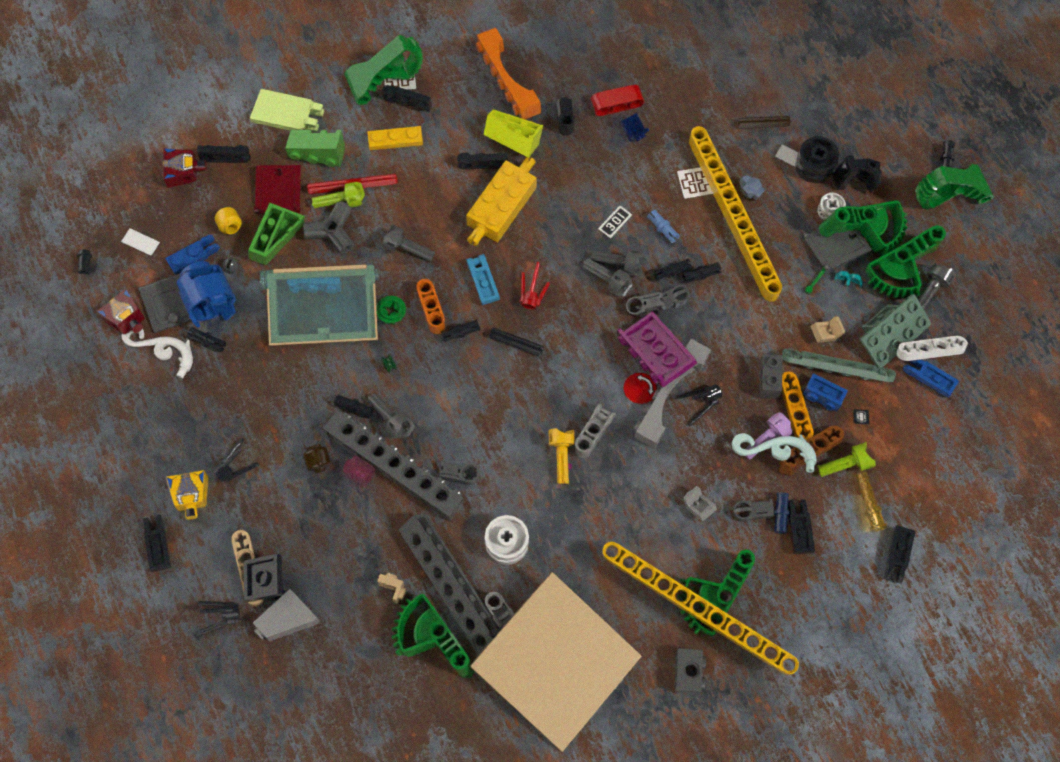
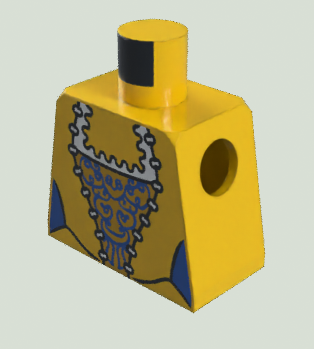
M202 470L167 476V483L176 509L178 511L185 510V517L188 520L198 518L197 508L207 505L208 475Z

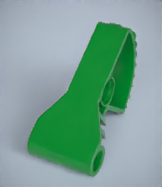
M398 35L369 61L350 66L345 71L344 76L358 105L367 104L371 100L369 92H375L377 85H381L384 79L409 80L414 78V74L418 73L423 63L422 50L419 43L413 37L406 38L403 35ZM409 51L410 55L404 62V55L402 53Z
M976 164L970 165L965 170L940 166L930 174H927L919 182L915 190L919 204L925 209H933L960 194L976 199L978 204L986 203L994 197L979 165Z
M897 200L862 207H839L819 225V232L824 237H831L834 233L859 230L874 253H879L883 256L896 249L902 242L906 234L905 231L908 228L906 226L908 220L905 219L907 213L903 212L901 203ZM886 210H890L894 229L891 240L885 244L880 236L887 229L888 215Z
M935 225L902 246L870 262L865 269V273L870 279L868 285L873 283V290L880 288V294L885 291L887 292V297L893 294L894 299L898 295H900L901 300L906 295L909 297L914 294L916 297H919L922 283L915 260L937 250L946 236L945 229L942 226ZM898 254L904 255L906 259H900ZM879 265L885 274L894 279L907 280L912 278L914 287L901 288L892 286L881 280L872 268Z
M750 550L740 551L722 583L689 577L687 580L680 579V583L684 584L686 588H688L689 583L701 585L699 596L728 613L753 568L755 555ZM744 559H747V560H748V562L746 563V565L742 563V561H744ZM684 592V594H678L677 598L684 599L685 601L687 595ZM728 592L731 595V600L728 602L722 601L720 594ZM700 603L701 608L704 611L705 607L702 603ZM681 610V611H680L681 615H684V614L687 613V612L684 611V610ZM687 613L688 616L684 618V621H692L688 627L691 629L696 626L695 634H698L700 630L709 636L716 634L717 631L711 632L707 630L692 615ZM719 614L711 616V619L718 624L722 622V617Z
M419 594L412 601L406 599L408 605H401L403 612H397L396 614L400 619L394 620V623L398 626L392 628V631L397 633L392 636V639L396 641L393 643V647L398 648L395 652L396 655L410 657L439 647L459 676L462 678L472 677L475 671L470 667L472 664L471 659L424 594ZM426 601L430 608L420 615L414 627L416 645L405 649L404 629L411 613ZM439 628H444V633L441 636H435Z

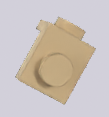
M838 316L830 321L816 322L811 325L817 343L835 341L845 333Z
M380 574L377 581L379 586L394 590L393 602L398 604L400 599L403 600L406 593L404 582L398 580V577L393 574Z

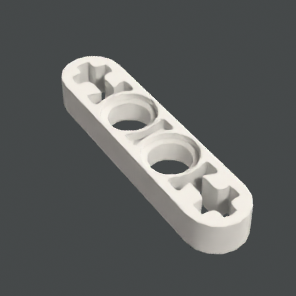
M961 336L903 342L899 344L896 354L898 358L904 361L958 355L965 352L968 342ZM937 345L942 346L945 349L938 348ZM919 348H925V349H927L928 351H923V350H921V349H919Z

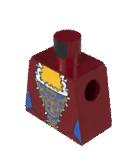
M163 149V179L167 188L193 183L197 180V171L207 170L206 160H196L192 150Z
M126 289L97 311L106 324L123 335L131 330L134 333H138L143 328L141 322L145 317Z

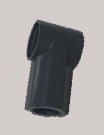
M561 97L559 100H556L559 122L558 130L562 135L568 136L574 132L575 125L572 100L567 97Z

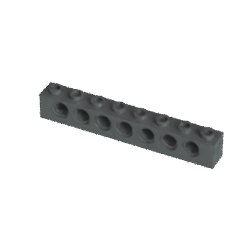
M338 410L323 427L325 435L449 522L464 503L460 491L455 488L450 489L446 486L447 483L444 480L431 476V472L423 466L418 467L414 464L415 461L407 455L404 457L395 446L385 444L382 437L378 434L372 435L368 432V428L365 425L352 421L353 418L346 412L343 414ZM346 429H352V430H353V431H352L350 434H348V435L343 434L344 430H346ZM360 440H368L366 445L358 444ZM377 450L384 451L381 456L374 455ZM392 461L399 462L397 467L389 466ZM408 472L415 473L413 478L405 477ZM423 483H430L431 487L429 489H422L421 485ZM439 494L447 495V498L442 501L438 500L436 497Z
M426 513L412 516L399 531L421 564L424 572L433 583L434 588L445 602L446 607L452 613L456 623L460 626L467 640L479 656L499 633L500 629Z

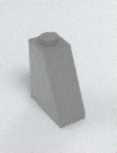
M289 589L257 618L253 624L256 626L255 633L261 639L266 637L269 641L317 625L320 621L294 592Z

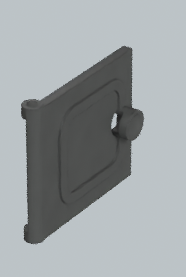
M818 229L803 235L826 271L871 251L858 230L834 233L831 237H824Z
M180 273L138 288L154 333L191 321L178 293L180 290L176 282L180 277Z

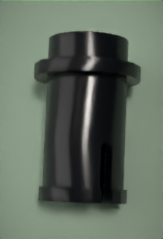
M81 249L76 255L78 258V273L89 274L92 254H90L89 250Z

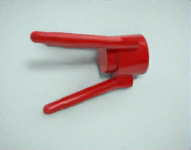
M540 262L536 263L530 291L526 293L525 273H521V298L519 302L526 309L534 310L536 306L539 307L550 285V282H547L539 297H537L534 288Z

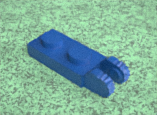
M208 235L165 259L176 275L188 265L208 259L220 247L218 244H213L204 250V247L214 241L213 235Z
M921 359L909 361L915 367L921 368L920 370L910 365H904L903 371L915 377V379L947 398L951 396L959 382L956 378Z

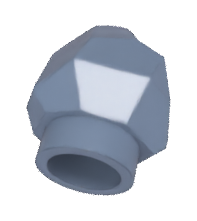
M745 175L740 179V191L747 198L757 200L765 191L759 178Z

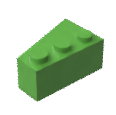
M291 130L285 149L288 158L292 160H304L312 164L320 163L329 167H340L345 152V144L342 130H336V133H327V130H321L320 133H312L311 130Z
M269 203L249 247V259L267 265L303 227L305 216Z

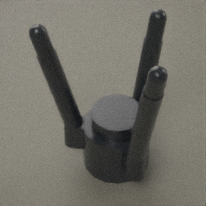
M717 384L676 397L677 399L693 396L692 400L703 397L706 402H710L708 406L688 423V426L695 423L713 406L719 404L718 399L722 398V391Z
M241 438L212 470L221 482L225 479L230 482L233 478L259 466L257 462L230 474L233 470L229 464L241 452L238 448L244 441V438Z
M198 601V605L222 607L201 609L200 613L222 612V618L227 620L196 632L194 635L197 637L223 626L235 624V619H240L239 603Z

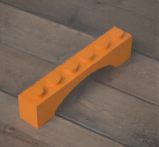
M496 27L477 34L476 48L479 53L482 52L483 60L486 65L490 66L492 76L497 78L500 90H504L507 102H511L514 114L522 119H528L540 114L541 103L534 90H528L520 86L509 76L503 67L500 59L501 52L504 51L503 39Z

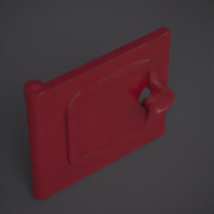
M256 165L254 213H265L269 203L295 213H300L301 165Z

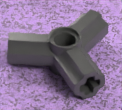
M337 202L330 216L324 221L304 222L305 239L327 237L341 254L348 253L354 247V243L343 230V226L352 208L347 203Z

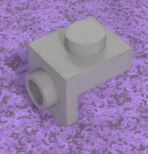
M698 486L690 490L683 498L687 510L702 522L717 510L716 505L702 494Z

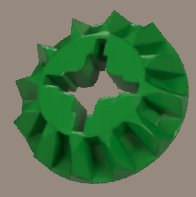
M386 296L377 304V316L385 324L392 323L394 325L406 315V305L397 296ZM394 305V311L396 312H392L389 316L387 309H391Z

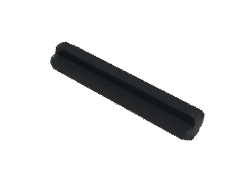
M492 328L490 332L491 339L537 356H541L543 353V345L497 328Z

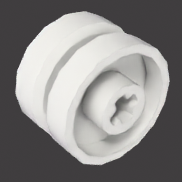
M509 515L500 516L491 521L485 532V547L490 558L499 564L510 565L517 563L525 556L529 544V534L525 524L515 516Z

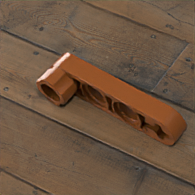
M830 426L806 440V442L813 447L816 457L840 444L844 437V431L839 426ZM831 434L838 435V437L833 436L832 438H830V440L828 439L831 436ZM815 441H822L825 447H818ZM797 447L791 449V455L787 460L780 461L778 470L782 475L791 476L796 469L806 464L805 458L800 455V449Z

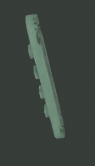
M786 348L782 352V359L784 361L803 365L809 369L819 368L829 373L835 371L840 372L844 376L855 375L864 380L875 379L885 382H893L896 376L894 370L890 368L885 369L884 367L878 368L877 365L806 351L799 352L790 348Z

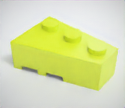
M493 109L487 115L483 135L529 158L539 145L543 125Z

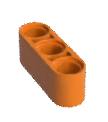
M422 279L417 283V293L428 328L433 334H441V331L445 330L443 311L432 281ZM424 288L429 289L428 292H422L421 290ZM428 305H435L434 308H427ZM434 321L441 322L439 325L432 324Z

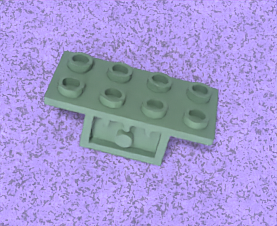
M910 295L900 305H887L863 325L862 328L866 334L860 340L874 364L878 368L883 367L897 355L899 344L913 341L931 325V321L917 297Z

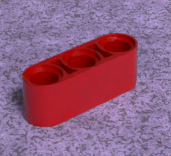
M630 85L598 92L590 98L597 116L635 109L644 104V98L639 85Z

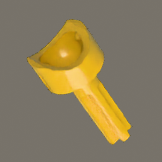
M557 428L548 430L549 446L557 448V484H569L567 447L575 445L574 430L563 433Z

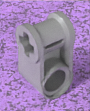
M490 592L486 595L485 607L501 630L513 617L514 612L500 593ZM491 598H496L500 603L497 607H491L488 601Z

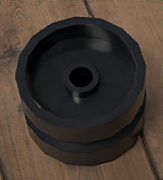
M821 136L805 140L796 158V172L807 182L822 183L832 176L839 160L838 147L830 139Z

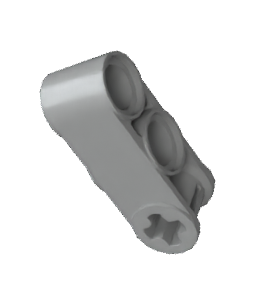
M600 403L575 441L574 452L578 457L586 458L591 454L603 433L616 416L615 412L611 413L603 408ZM595 428L598 430V433L592 434L589 432V429ZM586 444L588 448L582 450L579 448V445Z

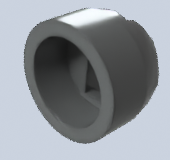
M229 257L223 261V268L226 273L233 274L238 271L239 265L234 258Z

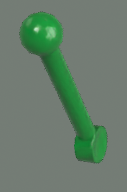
M824 267L811 285L805 288V293H812L813 287L826 271Z

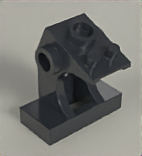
M853 155L846 156L832 174L837 190H844L853 178H858L861 182L866 183L871 194L882 182V180H879L882 174L880 162L870 158L855 160Z

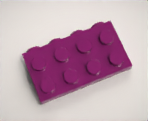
M653 311L627 330L623 331L621 328L617 330L619 334L617 338L621 345L629 348L628 352L634 359L636 357L639 359L638 363L644 371L648 370L655 384L659 383L663 388L697 364L692 354Z

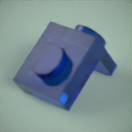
M637 113L620 122L629 141L634 139L639 141L646 137V132L650 131L649 128H644Z

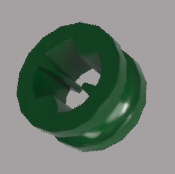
M390 354L387 355V358H381L388 373L391 372V369H397Z

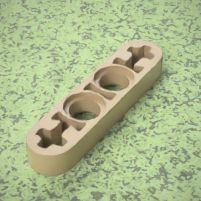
M238 530L232 535V545L244 591V563H241L240 558L246 553L251 555V559L256 557L250 535L244 530ZM242 535L246 538L243 540L245 548L249 547V549H242L241 544L236 542L239 540V536ZM262 599L248 603L251 606L255 607L261 605L264 602V600Z

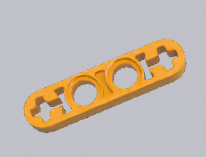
M784 372L782 374V395L794 436L799 438L802 432L801 425L805 424L803 430L808 435L806 438L804 435L802 436L805 440L813 437L814 431L798 378L793 372ZM786 378H788L789 380H792V382H791V384H790L791 390H789V391H788V389H789V384H788V382H784ZM794 394L798 396L799 401L792 403L788 396ZM801 412L804 415V419L801 421L796 420L794 413Z

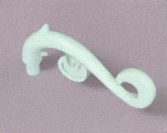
M745 433L738 434L732 440V449L741 456L753 455L771 448L773 457L783 461L790 457L791 449L788 445H791L802 451L800 455L805 458L807 472H814V465L817 463L813 447L806 442L802 435H799V438L792 436L773 438L750 450L740 447V444L743 442H748L751 447L754 446V439L750 435Z

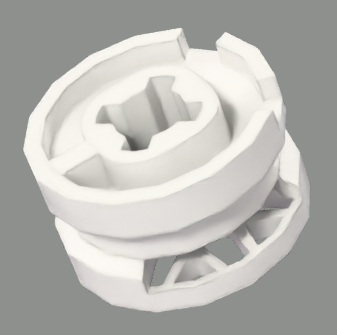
M837 193L824 195L818 205L817 212L819 216L825 220L837 208L845 207V200Z

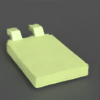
M261 89L251 113L250 121L289 131L305 129L317 132L319 128L318 120L310 118L309 114L323 117L325 111L323 104L315 103L311 99Z

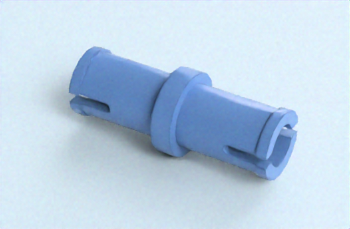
M657 210L651 211L653 215L648 214L647 218L657 227L659 233H663L670 243H674L676 241L674 237L678 239L680 237L679 233L670 226V222L665 220Z

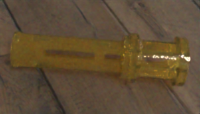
M861 472L856 474L855 478L857 479L866 507L865 516L868 517L871 525L870 532L882 531L888 526L887 523H884L881 514L882 508L877 505L868 473Z

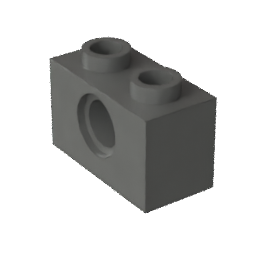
M763 354L759 362V398L778 399L782 392V355Z
M677 649L674 693L699 695L701 690L705 689V677H702V669L706 668V656H703V650ZM692 667L696 675L693 677L688 676L685 669Z

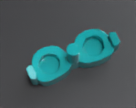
M840 271L834 277V280H846V286H849L851 281L859 284L861 287L863 282L860 275L849 274L846 271Z

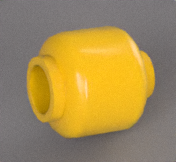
M225 207L215 214V223L223 234H235L242 225L241 218L234 208Z

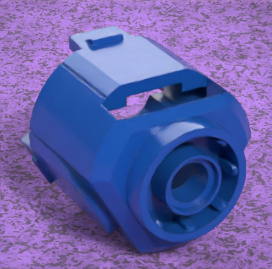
M199 261L188 265L180 272V277L176 282L180 290L178 293L189 314V318L197 328L201 326L199 321L211 320L222 315L224 320L228 321L236 313L233 305L236 297L220 266L210 265L206 261Z

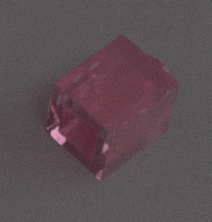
M356 455L352 459H348L343 467L345 477L364 489L376 473L372 465Z

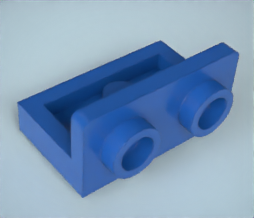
M813 373L803 395L809 401L818 402L827 410L837 412L848 390Z

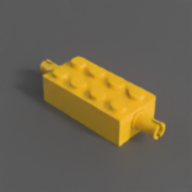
M525 157L519 167L508 161L503 163L466 215L467 226L474 229L467 238L470 244L473 243V246H477L484 235L497 243L502 238L536 189L537 177L528 173L536 163L533 158Z

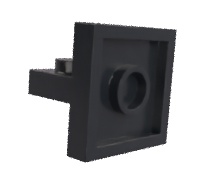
M273 554L244 561V601L253 602L263 599L276 602L283 595L282 555Z

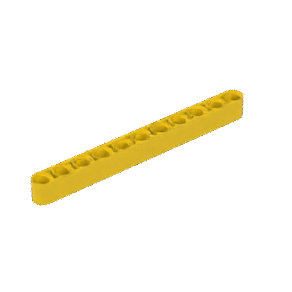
M700 126L694 127L691 131L689 145L763 298L769 302L776 301L782 290V284L706 129Z
M608 542L604 545V558L615 567L782 674L792 675L798 670L799 662L792 654L615 542ZM609 548H616L618 550L617 555L614 557H609L606 552ZM626 559H633L635 561L632 568H626L623 565ZM648 569L652 572V577L643 579L641 572ZM660 581H667L670 584L667 590H660L658 587ZM678 592H685L687 599L680 602L675 596ZM702 603L705 610L702 613H697L694 611L693 605ZM719 614L722 617V622L720 624L712 623L711 616ZM732 625L738 626L740 634L737 636L731 635L729 627ZM755 637L758 640L757 647H749L747 638ZM767 648L775 650L776 657L774 659H768L765 656ZM784 660H791L794 663L792 671L784 669Z

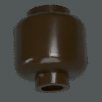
M321 444L305 448L306 451L302 456L306 469L314 471L315 474L326 471L325 467L331 463L327 448L321 446Z

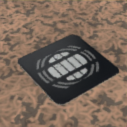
M853 410L854 424H869L868 410Z

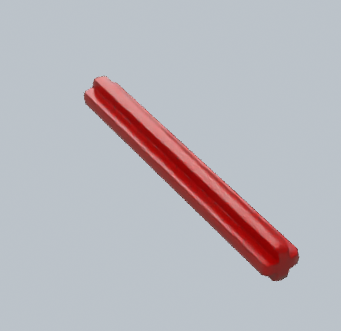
M394 173L307 184L309 194L342 191L345 190V184L359 182L363 188L394 185L398 181L397 175Z

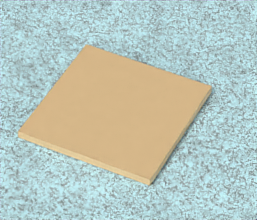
M551 572L472 662L470 667L554 746L563 752L637 663L641 655Z

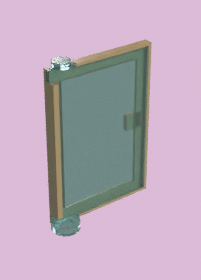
M347 265L260 271L261 290L267 289L269 346L378 340L375 280H379V270L375 269L374 265Z

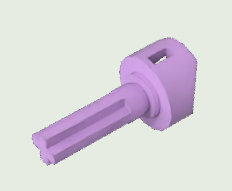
M781 412L774 414L767 420L770 429L754 441L753 447L749 445L745 449L750 450L776 437L790 436L792 434L791 422ZM756 454L748 455V456H746V457L750 460V459H752Z

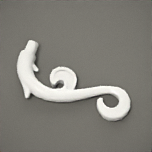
M142 329L138 332L140 339L144 338V330ZM132 330L127 334L121 335L123 342L128 346L143 347L155 345L154 354L160 360H168L172 356L171 347L164 350L165 346L177 348L182 355V358H178L181 363L179 365L180 369L176 374L180 379H183L192 367L193 355L189 340L184 343L173 337H157L134 342L130 340V335L134 333Z

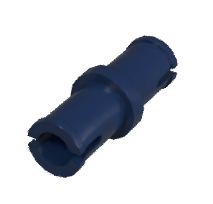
M778 492L776 493V510H774V533L786 534L787 517L790 515V511H788L789 494Z

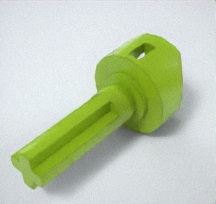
M359 182L345 184V190L342 192L313 197L312 205L314 208L347 201L351 208L359 207L362 205V200L365 196L363 186Z
M867 442L852 446V455L819 465L817 468L819 474L823 477L855 465L860 471L876 467V463L866 453Z

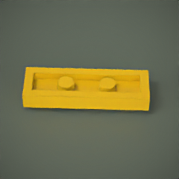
M421 126L368 131L369 150L423 145Z

